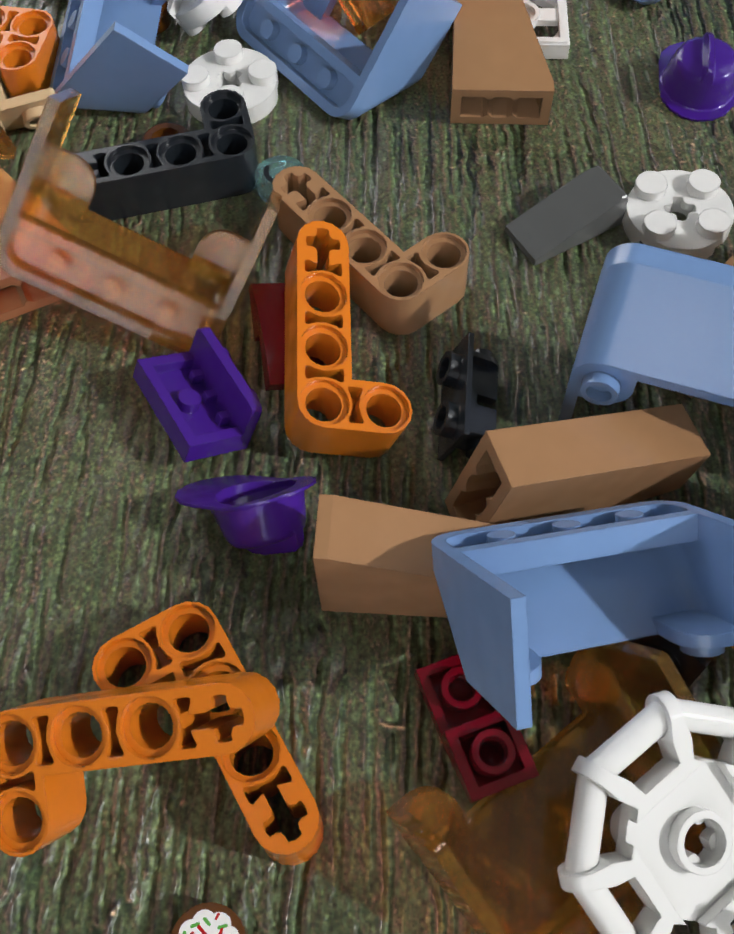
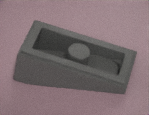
M597 165L581 173L505 226V232L530 262L536 266L621 225L628 196L602 167Z

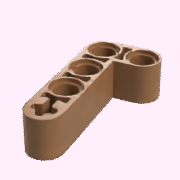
M292 166L281 170L275 175L272 182L278 227L281 232L294 244L299 230L305 224L312 221H325L341 229L349 245L350 298L383 330L395 335H408L429 323L463 298L467 285L470 252L468 244L460 236L449 232L434 233L406 251H402L310 168Z

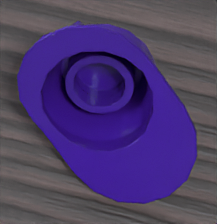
M706 32L703 36L694 37L686 42L669 45L661 52L658 62L659 92L661 100L669 111L683 119L704 122L723 117L733 108L734 50L729 44L719 38H714L712 32Z
M221 476L200 480L177 490L175 500L180 505L211 510L225 539L234 548L247 549L252 553L262 555L295 552L303 546V528L306 523L304 490L316 484V477Z

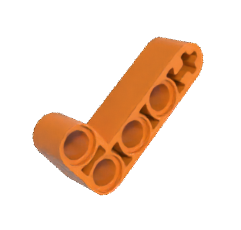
M0 6V76L9 98L47 89L50 86L60 38L53 18L47 11Z
M312 221L305 224L299 230L285 270L284 426L286 435L293 445L300 450L310 453L365 458L380 457L389 451L411 421L413 411L411 403L406 394L394 385L352 379L348 241L341 229L334 224L325 221ZM311 306L319 308L321 311H317ZM309 357L319 358L325 365L316 364ZM313 409L321 412L328 421L324 422L315 419L307 410ZM368 415L379 418L386 427L376 425Z
M189 601L176 604L111 638L100 647L92 665L94 681L101 690L123 688L118 687L119 678L125 670L137 664L146 665V669L142 678L132 686L246 672L213 611L204 604ZM196 632L209 634L205 645L200 649L190 653L179 651L181 643L190 634ZM230 708L223 712L210 711V721L219 716L233 714L241 715L244 721V715L241 708ZM275 725L264 736L243 749L228 755L214 756L254 837L272 860L282 865L295 866L308 861L317 853L323 841L324 825L316 801ZM265 746L273 751V759L269 767L262 773L255 776H246L238 772V762L242 754L249 748ZM279 791L291 815L295 819L301 818L298 825L302 834L296 840L290 842L281 832L276 833L280 829L279 822L267 801L268 798L275 796Z
M236 672L48 697L0 712V850L9 856L25 857L72 832L82 822L86 813L87 797L83 771L223 756L243 749L264 736L274 727L280 712V700L276 688L266 677L256 672ZM227 703L229 708L242 709L244 721L242 716L237 714L219 716L210 721V710ZM159 705L164 707L171 716L173 722V733L171 736L165 733L159 726L157 720V708ZM91 716H94L100 724L102 731L101 742L93 735L90 726ZM27 728L29 729L32 735L33 747L29 743L26 735ZM35 804L40 809L42 820L37 815Z

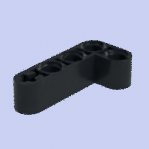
M228 89L217 90L206 95L200 103L204 129L73 153L62 157L52 167L51 176L68 218L76 224L93 225L240 196L253 191L261 181L255 136L246 102L242 95Z

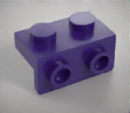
M210 327L198 328L196 330L191 349L188 352L137 359L133 378L184 463L248 447L261 416L262 406L256 392L248 386L233 363L229 351L221 345Z

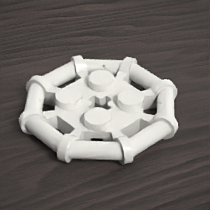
M667 690L650 694L645 700L644 709L587 758L578 755L571 768L577 774L566 858L565 862L557 868L561 889L573 893L600 934H671L674 924L686 925L683 920L698 922L700 934H734V923L730 924L734 920V707L678 699ZM690 732L722 737L724 741L718 758L711 759L694 755ZM656 741L658 742L663 758L633 784L631 781L618 776ZM607 796H610L622 802L614 811L610 821V831L616 842V850L600 854ZM704 822L706 828L699 836L704 848L696 855L685 849V837L687 831L694 823L699 825ZM626 881L630 883L644 904V907L633 923L630 922L608 888L619 886Z

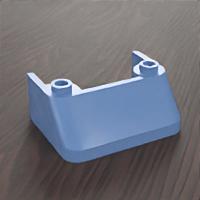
M69 0L49 88L55 90L59 103L67 108L146 113L151 108H159L167 93L188 74L189 65L155 45L162 5L167 0Z
M243 0L237 10L236 28L240 37L255 51L262 53L272 60L280 73L327 114L345 120H353L414 85L423 77L460 11L462 4L457 0H399L373 50L330 16L337 0Z
M625 243L612 248L605 257L558 421L572 418L578 396L596 405H611L628 399L633 394L637 382L734 407V266L640 243Z
M644 501L453 531L438 535L431 541L433 571L465 678L516 730L533 727L531 686L542 678V657L654 635H660L668 641L680 645V650L683 653L695 657L719 656L725 652V647L734 646V519L694 505L677 501Z

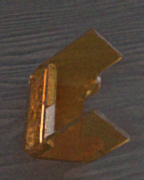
M69 88L48 96L0 226V266L9 275L175 352L190 351L198 328L210 327L219 340L279 213L282 195L273 190L271 191L249 240L229 230H214L207 233L199 241L192 258L186 257L89 210L96 191L94 171L82 157L62 148L82 93Z

